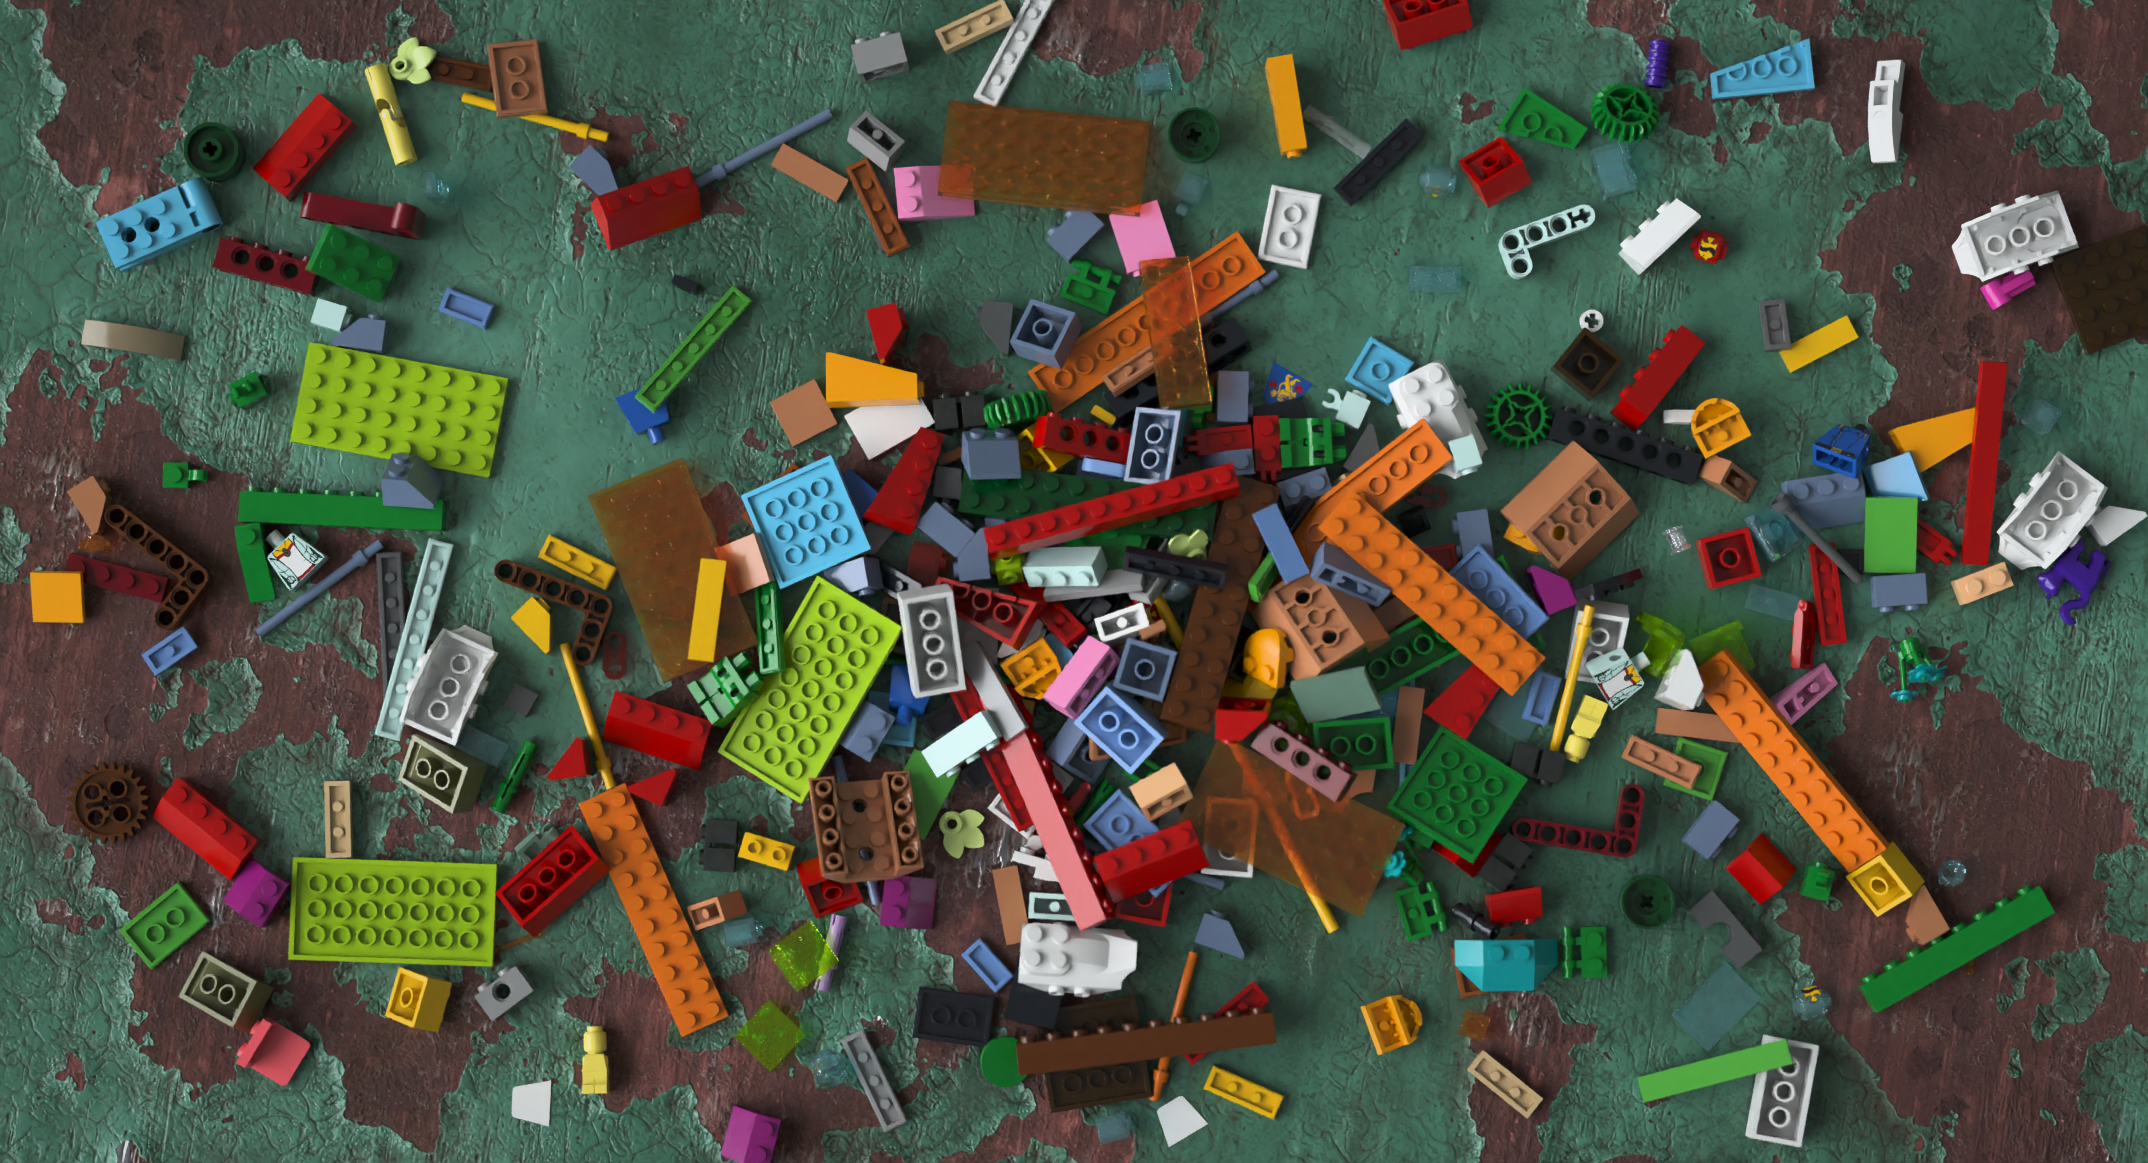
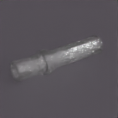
M1309 104L1302 114V118L1319 128L1320 133L1323 134L1325 132L1357 154L1361 159H1364L1372 148L1371 145L1335 122L1333 116L1329 115L1328 117L1312 106V104Z

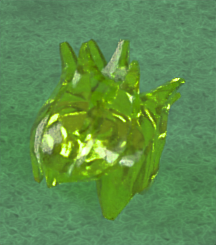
M1291 688L1287 696H1283L1273 702L1268 718L1265 719V721L1276 720V718L1281 719L1289 725L1288 729L1295 734L1297 732L1304 734L1306 729L1309 728ZM1284 737L1280 741V743H1288V740Z

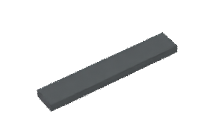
M403 552L376 553L384 699L406 623Z

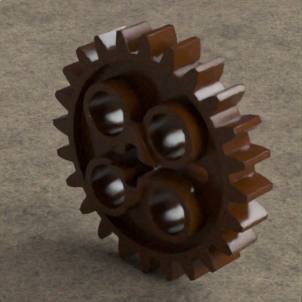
M101 762L100 770L96 765H90L91 773L87 770H82L84 778H74L78 786L69 787V790L74 792V796L66 797L68 801L73 802L72 806L66 808L68 811H74V815L69 820H77L78 823L74 829L84 828L81 836L87 837L91 834V842H96L99 837L101 844H106L108 838L111 844H117L118 837L121 841H127L126 833L135 836L134 827L143 828V825L139 822L140 819L149 818L143 813L144 810L151 809V806L145 804V801L149 800L151 796L143 794L149 787L139 785L143 777L134 778L135 769H131L126 773L127 765L122 764L117 769V762H111L108 769L107 763ZM118 782H122L125 786V791L120 796L115 793V785ZM94 785L100 791L96 799H92L89 794L90 788ZM108 799H131L129 803L114 804L109 807L87 808L89 803L105 802ZM121 807H125L128 810V817L124 821L118 817V811ZM96 811H100L103 815V820L98 825L93 821V814Z

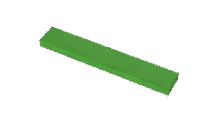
M733 285L638 391L635 399L655 414L748 309L753 300Z
M1783 1039L1637 1077L1643 1102L1645 1103L1792 1065L1794 1062L1788 1041Z

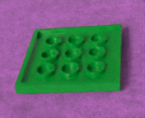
M1441 725L1387 805L1386 810L1474 864L1527 784L1528 778Z

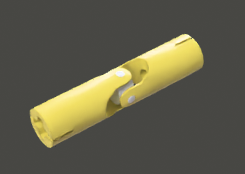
M377 64L365 69L395 165L404 166L417 161L415 149L402 115L387 64Z

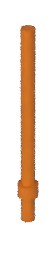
M1192 951L1188 953L1170 1022H1174L1173 1017L1182 1016L1199 953ZM1171 1057L1160 1058L1157 1069H1154L1152 1076L1154 1082L1151 1089L1152 1097H1149V1100L1159 1102L1163 1084L1167 1083L1169 1075L1167 1069Z

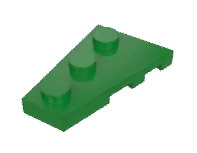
M1524 87L1496 130L1574 150L1588 128Z

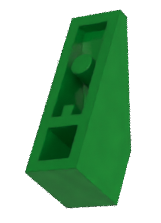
M259 522L234 526L238 554L250 603L277 600L272 565L267 559L270 550L269 543L266 541L268 537L266 524Z

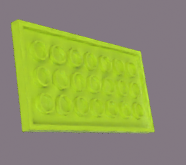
M309 342L290 442L390 460L392 454L404 452L409 455H418L431 468L491 479L510 379Z
M817 576L784 634L786 671L763 677L766 682L757 690L760 696L740 711L718 753L800 804H805L810 795L808 779L821 776L900 637L902 625L823 577Z
M293 857L288 960L493 967L497 895L495 892L497 891L498 864Z

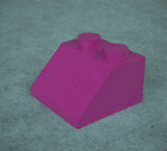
M1535 565L1524 570L1539 607L1547 615L1577 604L1574 593L1577 589L1574 584H1569L1567 579Z
M250 857L223 901L239 915L260 928L267 927L291 890L292 882L253 857Z
M903 875L895 879L885 880L880 925L932 930L937 879Z
M734 1105L721 1155L740 1163H772L783 1118Z

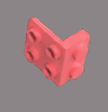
M270 1017L264 1018L262 1021L258 1020L250 1031L253 1034L252 1038L248 1043L244 1042L237 1053L239 1059L236 1063L243 1068L251 1067L279 1085L285 1086L290 1082L310 1049L311 1044L308 1040Z

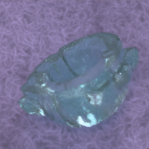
M1950 859L1947 862L1943 861L1938 872L1939 884H1944L1946 887H1956L1964 881L1967 876V869L1961 864V860L1954 861Z

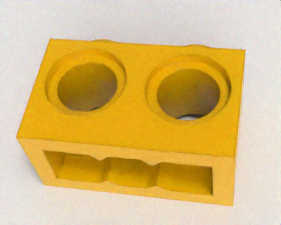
M745 832L738 857L789 871L796 846L751 832Z

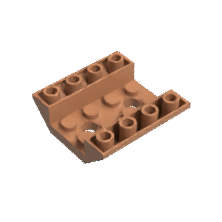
M1575 441L1567 445L1500 510L1506 519L1517 530L1522 531L1551 563L1549 566L1560 577L1567 579L1569 582L1640 514L1632 498L1605 468ZM1594 490H1598L1601 494V499L1596 504H1592L1589 500V496ZM1562 526L1564 528L1563 537L1558 540L1554 539V528Z
M1311 563L1307 565L1310 573L1287 584L1282 581L1269 589L1263 599L1258 602L1250 613L1261 630L1276 627L1287 635L1284 640L1288 648H1293L1294 661L1287 662L1286 668L1294 680L1323 675V673L1364 647L1370 653L1390 640L1389 635L1365 601L1311 579ZM1302 593L1310 595L1309 601L1304 604L1298 603L1296 601L1297 597ZM1328 633H1335L1337 639L1334 643L1327 644L1323 642L1324 636Z
M909 770L884 772L881 780L835 783L834 776L808 779L822 877L841 883L888 880L898 878L924 867ZM854 802L862 803L865 806V811L861 813L854 811L852 804ZM861 850L870 851L872 859L869 861L861 859L859 852Z

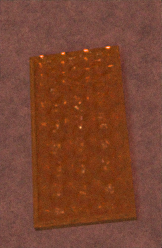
M949 100L938 196L1140 217L1150 121Z
M683 458L588 495L663 683L713 664L712 662L688 660L701 558L725 560ZM727 566L714 663L720 661L725 656L730 657L758 645Z
M1222 740L1216 741L1193 789L1192 795L1194 798L1188 800L1178 821L1179 823L1191 818L1200 841L1362 918L1405 827V824L1347 796L1342 801L1334 802L1274 761L1236 743H1222Z

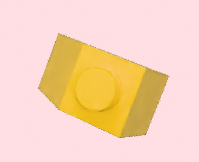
M532 596L510 618L545 654L550 655L553 652V615L549 612L552 607L542 597L537 600Z

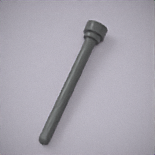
M1785 492L1778 494L1770 503V507L1777 514H1786L1854 583L1860 584L1863 581L1862 575L1793 508L1792 499Z

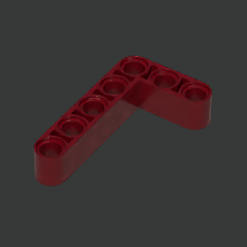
M305 192L300 217L311 221L421 240L426 214L418 207L404 203H395V207H388Z
M1627 784L1620 789L1612 832L1530 818H1517L1510 825V833L1520 841L1616 857H1630L1637 848L1645 798L1644 791L1636 784ZM1630 788L1636 790L1638 795L1637 800L1633 803L1628 802L1625 798V793ZM1627 813L1634 820L1633 825L1629 828H1625L1621 823L1622 816ZM1520 822H1525L1529 827L1528 834L1523 837L1519 836L1516 832V827ZM1546 826H1550L1554 830V836L1549 841L1544 840L1541 835L1542 829ZM1572 830L1579 834V841L1574 845L1569 844L1567 841V834ZM1597 834L1604 838V845L1600 849H1596L1592 845V839ZM1621 839H1626L1629 842L1630 847L1626 853H1621L1617 848V844Z

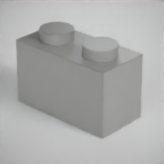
M867 111L850 126L847 142L885 172L902 155L905 144L902 138Z

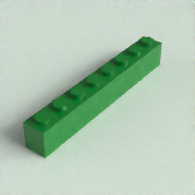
M247 487V491H240L238 522L252 524L260 522L273 525L446 532L447 501L440 500V495L434 509L383 506L382 492H374V497L364 496V492L349 491V496L339 495V491L324 490L322 495L313 494L314 490L298 489V493H288L286 488H273V492H263L261 487Z
M2027 884L2017 890L2018 894L2010 899L2008 896L2001 898L1994 903L1996 907L1993 909L1978 911L1972 915L1973 920L1966 924L1964 921L1955 924L1950 928L1952 932L1945 936L1941 934L1929 941V945L1921 949L1917 946L1906 952L1907 957L1901 961L1894 959L1884 965L1885 970L1878 974L1873 971L1861 978L1863 982L1857 986L1872 1012L1879 1013L2054 914L2055 911L2042 888L2037 885L2031 886V884Z

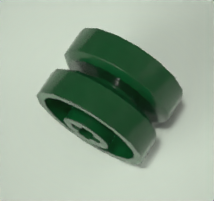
M205 122L194 127L188 133L183 144V153L187 165L195 173L211 182H225L234 178L242 170L246 160V149L241 138L227 126L217 122Z

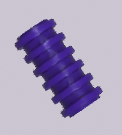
M1652 40L1649 42L1651 49H1648L1650 56L1647 57L1649 64L1646 65L1648 72L1645 73L1647 80L1644 81V84L1651 88L1667 87L1665 79H1668L1666 72L1669 71L1667 64L1670 63L1668 56L1671 55L1669 48L1672 47V44L1665 40Z

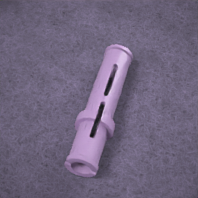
M835 914L831 915L821 961H818L817 964L819 970L814 989L830 992L834 971L838 968V965H836L838 953L848 919L847 917Z

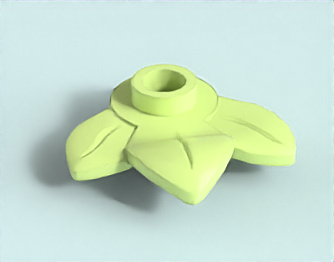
M417 37L407 39L399 47L397 57L390 63V73L397 80H409L413 84L425 83L431 79V75L426 68L433 61L437 52L430 47L419 46ZM405 64L403 69L398 70L401 65Z
M1199 529L1190 537L1186 534H1179L1170 539L1168 546L1172 554L1207 560L1205 546L1208 543V536L1205 531Z
M966 810L961 813L949 811L941 817L939 826L945 834L943 845L951 856L959 859L963 853L964 846L967 848H980L984 846L983 834L977 827L983 822L984 816L975 810ZM950 819H955L957 827L950 829L947 822Z

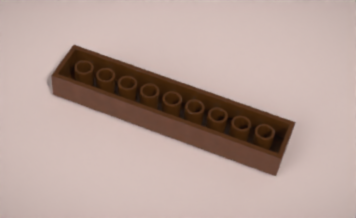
M1239 475L1236 476L1240 487V495L1223 499L1214 528L1212 544L1210 543L1207 552L1208 561L1228 564L1225 588L1223 590L1202 585L1197 586L1158 720L1204 735H1208L1211 731L1250 597L1248 583L1258 569L1265 541L1252 514L1275 503L1277 504L1281 490L1279 487Z
M1265 1006L1250 1007V1012L1241 1013L1240 1009L1225 1010V1015L1215 1016L1214 1012L1199 1014L1198 1019H1190L1189 1015L1173 1017L1174 1022L1164 1023L1163 1018L1148 1020V1025L1138 1026V1022L1123 1023V1028L1113 1029L1112 1025L1098 1026L1095 1032H1087V1028L1072 1030L1071 1035L1062 1036L1061 1031L1046 1033V1038L1036 1039V1034L1021 1036L1020 1041H1016L1019 1076L1276 1044L1273 1012L1267 1010Z

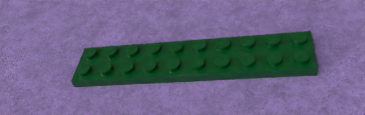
M964 469L958 513L959 515L1015 521L1148 484L1022 469L1021 478L970 480L966 469ZM1218 501L1107 530L1106 532L1171 539L1179 534H1186L1190 537L1195 531L1200 529L1205 531L1208 536V543L1212 544Z

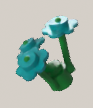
M1916 637L1899 643L1901 651L1897 653L1900 664L1901 691L1892 692L1890 698L1897 699V702L1907 703L1913 701V698L1919 697L1918 691L1907 690L1905 660L1909 664H1916V668L1909 671L1910 676L1908 679L1911 683H1925L1929 680L1932 683L1940 682L1945 677L1944 672L1948 670L1947 665L1935 668L1926 653L1925 647L1921 646L1919 639Z
M1399 822L1387 833L1390 842L1395 840L1403 841L1413 861L1405 860V854L1402 851H1397L1395 854L1389 853L1390 848L1387 846L1383 851L1378 850L1371 859L1372 872L1376 873L1378 870H1382L1387 878L1391 876L1400 877L1410 886H1416L1423 881L1425 877V871L1421 868L1423 862L1418 858L1407 838L1414 831L1413 826L1408 823Z

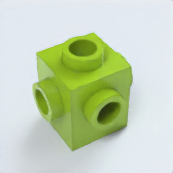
M1017 554L995 561L989 560L992 575L997 574L999 586L1024 582L1022 566L1026 561L1025 554Z

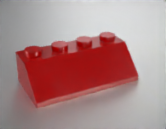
M318 93L252 169L286 199L292 202L358 126Z
M689 165L597 196L590 204L609 251L702 219L699 189Z
M615 691L607 714L602 740L700 771L714 725L707 719Z
M178 777L161 798L152 816L153 819L230 881L233 880L263 842L260 837L185 777Z
M1191 818L1094 856L1103 883L1113 903L1210 866Z
M571 825L495 893L519 925L536 937L607 874L611 868L596 849Z

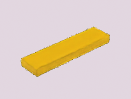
M701 558L688 660L714 663L727 561Z

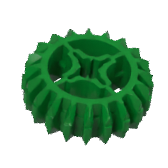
M1620 81L1617 86L1610 83L1608 87H1603L1600 93H1597L1591 106V121L1595 122V129H1601V136L1609 135L1610 141L1617 139L1619 144L1627 141L1629 145L1633 141L1640 143L1643 139H1648L1651 133L1656 130L1660 118L1659 105L1655 104L1656 97H1649V90L1642 91L1641 85L1636 88L1632 86L1631 82L1628 85H1624Z
M1522 382L1517 383V390H1514L1512 383L1507 385L1508 393L1501 387L1498 389L1501 397L1495 394L1490 397L1496 404H1486V408L1492 410V413H1485L1484 418L1492 419V422L1486 423L1485 427L1491 428L1494 426L1495 430L1489 435L1494 437L1498 433L1500 438L1497 439L1496 443L1499 445L1503 440H1506L1505 449H1509L1512 443H1515V451H1519L1521 443H1523L1525 450H1529V441L1537 446L1540 443L1536 436L1541 439L1547 437L1542 429L1550 430L1551 425L1545 423V421L1553 420V416L1546 415L1545 412L1552 410V406H1543L1548 397L1545 396L1540 400L1537 397L1541 393L1540 389H1537L1534 394L1530 393L1532 390L1531 384H1528L1524 391ZM1511 397H1523L1530 400L1532 404L1521 407L1515 401L1513 402ZM1504 402L1507 406L1506 409L1508 410L1509 417L1500 424L1498 414L1500 406ZM1537 409L1539 422L1533 432L1529 422V415ZM1529 410L1522 418L1523 423H1519V420L1508 423L1516 415L1514 411L1523 413ZM1510 427H1518L1527 436L1515 437L1508 434L1505 430Z
M1044 390L1029 391L991 402L983 408L984 419L988 428L992 430L1036 421L1037 417L1047 416V412H1052L1051 399L1048 397L1047 391Z

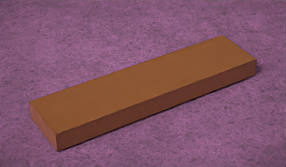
M867 157L846 167L848 176L887 257L890 258L911 248L869 158Z

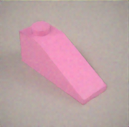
M1822 663L1776 693L1770 700L1790 725H1792L1838 683L1827 665Z

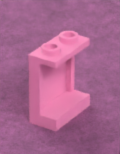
M1157 200L1109 215V222L1111 228H1113L1126 267L1127 276L1133 275L1134 278L1148 274V269L1157 267L1158 270H1162L1172 266V261L1176 260V255Z

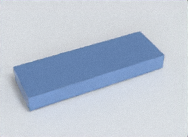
M1275 503L1252 514L1285 584L1310 573L1277 504Z

